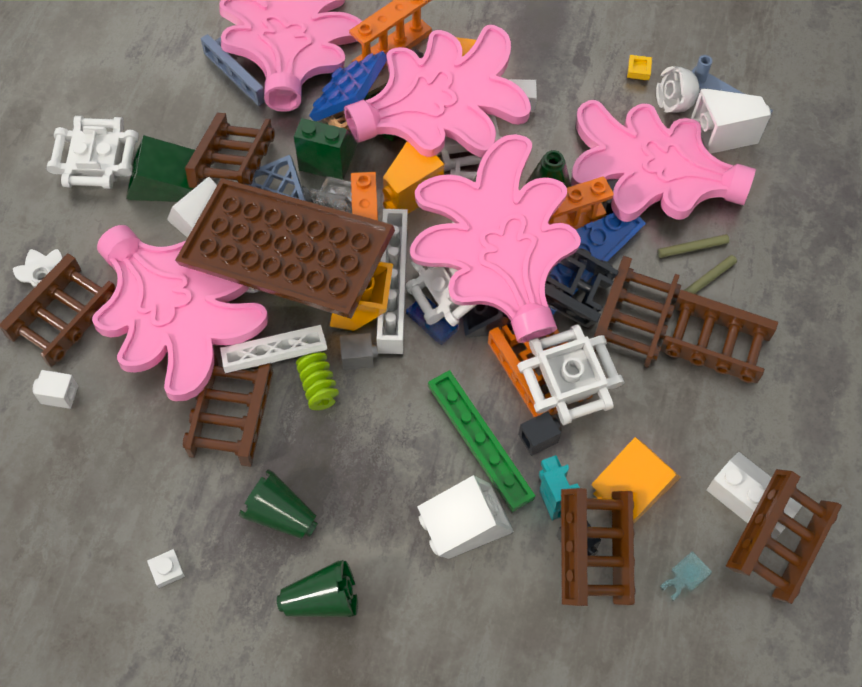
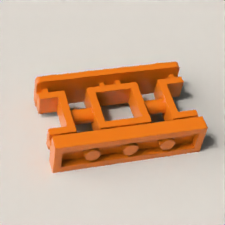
M602 176L568 187L565 201L552 215L548 224L564 223L576 230L588 223L604 218L606 211L601 202L610 200L614 196L606 178Z
M507 325L503 326L502 330L498 327L490 330L488 344L533 417L535 418L543 414L536 413L533 406L535 401L524 374L520 373L517 366L520 362L535 357L530 349L529 342L524 343L527 350L520 352L517 358L511 347L519 343L515 334L511 333ZM556 330L553 333L547 335L546 337L558 334L559 331ZM567 341V342H564V343H561V344H558V345H555V346H552V347H549V348H545V349H543V351H544V350H547V349H550V348H553V347H556V346H559V345L566 344V343H568V341ZM533 369L539 386L546 384L543 375L538 376L535 369ZM550 392L544 396L545 399L552 397ZM556 407L548 410L550 415L557 414Z

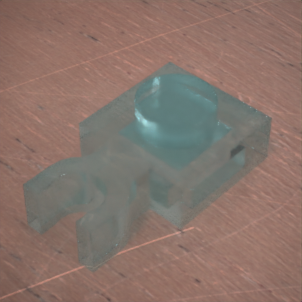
M692 551L672 568V572L676 577L665 581L660 588L665 590L667 586H674L676 593L670 597L674 601L680 596L683 587L686 586L692 592L712 574V571Z

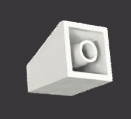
M701 89L691 119L700 123L702 143L706 150L712 154L758 144L771 117V111L761 96Z
M210 177L206 178L172 206L167 220L187 238L217 187Z
M474 475L417 506L421 514L419 521L422 527L429 532L431 537L429 543L433 552L447 559L514 532L492 484Z

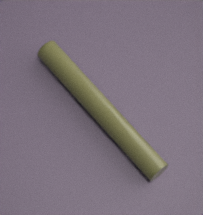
M725 234L659 248L657 253L659 258L724 245L729 243V236Z
M730 255L684 291L696 294L736 264V257Z

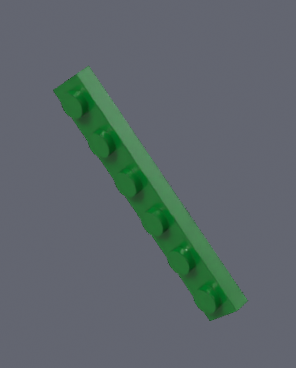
M448 370L428 381L429 389L511 512L533 501L536 495L452 372Z

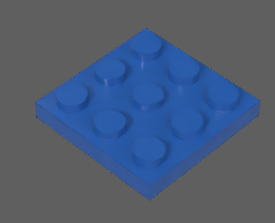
M384 51L375 55L371 53L359 62L356 60L346 68L340 67L335 70L330 83L322 89L323 94L314 102V108L309 114L310 118L313 121H319L343 111L347 105L364 100L387 61V55Z

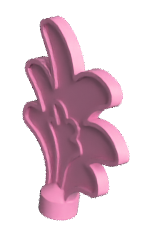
M221 0L219 3L220 15L235 24L223 31L221 35V48L227 53L252 60L262 69L266 77L265 103L271 109L281 112L292 111L301 104L302 85L306 80L318 74L333 73L340 67L344 68L345 54L338 45L357 42L349 34V30L362 22V20L344 12H328L342 6L345 0Z
M487 25L482 29L473 47L463 57L462 47L458 39L442 30H435L430 33L423 58H419L414 51L408 48L399 47L389 50L387 53V67L390 76L385 88L371 99L361 100L344 107L346 122L354 140L360 143L374 138L378 134L396 135L408 141L421 155L432 157L442 151L446 136L457 141L472 154L483 158L486 151L495 143L496 138L494 124L487 114L517 125L524 124L530 117L531 105L525 92L512 81L501 77L510 59L511 41L509 35L502 28L495 25Z
M589 100L578 108L575 123L576 129L581 139L591 149L585 151L575 161L571 175V185L574 186L602 176L606 180L619 179L614 187V196L611 199L612 210L619 220L630 222L639 217L650 205L660 200L662 210L668 216L678 220L687 218L700 202L709 198L723 197L726 201L744 206L756 169L741 164L733 166L712 156L702 143L701 125L698 121L688 118L678 119L673 122L670 128H666L652 105L639 104L628 112L625 125L623 126L599 101Z
M514 134L500 138L486 151L479 164L476 182L457 175H439L427 179L418 185L415 190V199L418 206L425 211L447 217L454 223L435 225L421 232L410 247V258L414 263L422 266L449 267L458 270L451 277L448 285L451 301L461 306L483 304L501 310L511 320L517 342L525 343L534 338L540 339L557 330L555 320L545 297V281L557 263L574 254L579 249L581 239L577 231L568 224H548L552 215L565 201L567 188L562 182L552 178H538L528 182L521 190L518 189L521 174L531 154L532 142L525 136Z
M118 225L106 231L97 244L98 252L116 271L118 279L112 297L93 315V324L96 330L106 337H119L127 333L126 339L117 354L119 365L126 372L135 373L151 369L168 352V367L164 384L165 392L172 401H187L196 397L205 388L212 375L214 367L213 345H235L252 339L267 326V311L264 306L258 303H227L244 294L249 287L180 266L175 259L185 241L167 247L151 246L141 242L128 226Z

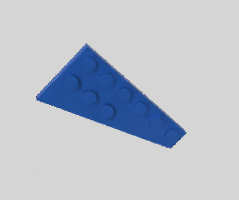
M614 213L609 214L602 219L576 229L581 239L579 248L588 250L593 257L599 260L608 261L646 223L640 216L630 222H624L619 220ZM557 263L549 277L568 286L574 271L561 263ZM584 269L581 279L587 282L594 274ZM550 308L553 315L556 310Z

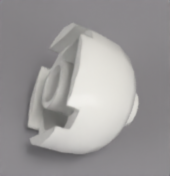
M677 66L667 67L660 75L664 76L662 82L657 83L656 87L658 105L660 108L664 106V112L666 113L685 112L695 104L700 92L698 79L692 71Z

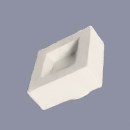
M174 549L147 560L158 588L185 577Z

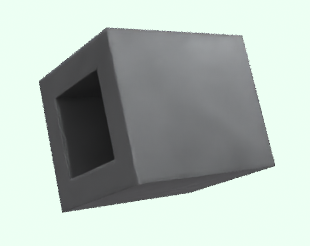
M371 333L340 336L343 370L374 367L373 358L378 357L377 343H371Z

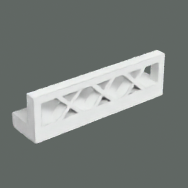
M317 325L222 347L220 351L224 371L228 373L327 350V345L322 327Z

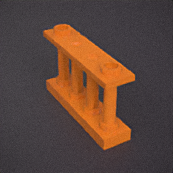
M393 0L350 29L349 34L362 45V54L352 60L351 63L356 60L359 62L371 53L375 55L384 51L387 55L388 51L394 48L411 49L429 37L432 28L421 19V8L432 0ZM412 14V20L404 24V19ZM396 25V31L388 35V30ZM379 37V42L371 47L370 42Z
M376 172L351 173L352 214L378 221Z

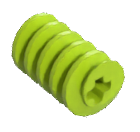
M321 352L304 355L296 360L295 363L311 410L330 408L336 402L334 398L339 395L338 389L334 388L336 382L331 379L333 373L328 370L330 364L326 361L327 354Z

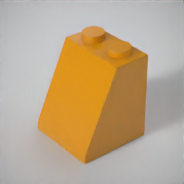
M407 141L383 176L384 208L408 209V214L419 208L415 199L416 188L427 179L444 175V163L436 155L432 157L421 155Z
M379 262L352 318L332 313L330 327L355 331L385 313L393 264Z
M634 437L591 486L596 489L593 494L598 499H612V492L632 491L634 501L633 523H635L681 477L641 440Z

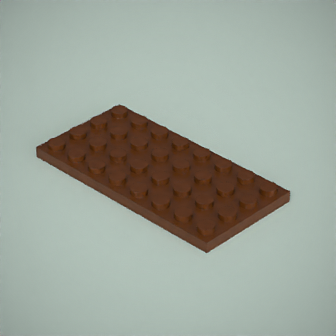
M221 178L175 261L180 266L351 319L395 232V228L392 224Z

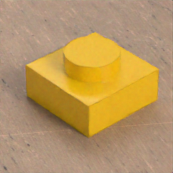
M630 55L627 78L649 80L652 57Z

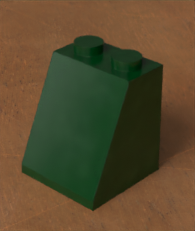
M301 118L294 134L299 171L343 182L357 147V142L348 129Z
M143 135L133 159V171L129 179L126 199L179 202L194 189L189 187L185 167L195 150Z

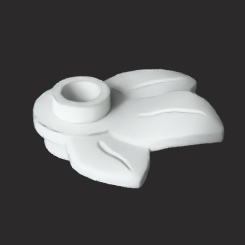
M31 249L27 254L25 265L13 268L14 275L19 281L31 283L35 288L41 281L40 279L45 277L61 261L62 255L58 249L53 250L47 256Z

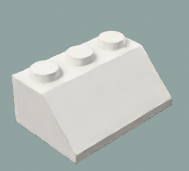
M738 452L713 479L707 491L748 523L772 477ZM790 498L784 508V513L794 518L802 505ZM777 522L771 537L776 539L786 527Z

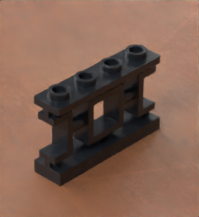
M579 248L574 254L559 262L574 271L568 286L549 277V273L545 281V297L550 308L588 328L598 322L601 315L599 312L603 307L592 301L598 286L600 285L605 289L612 286L613 278L618 275L619 271L613 268L609 262L599 260L593 257L588 250ZM584 269L595 275L590 284L581 279ZM576 288L585 292L582 302L571 297Z

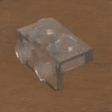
M327 176L320 190L310 188L308 193L314 199L313 202L315 204L352 213L350 181Z

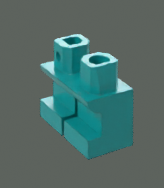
M557 455L542 460L541 466L543 469L539 471L541 479L539 493L551 520L561 518V489L580 488L578 483L569 485L566 479L569 465L561 466Z

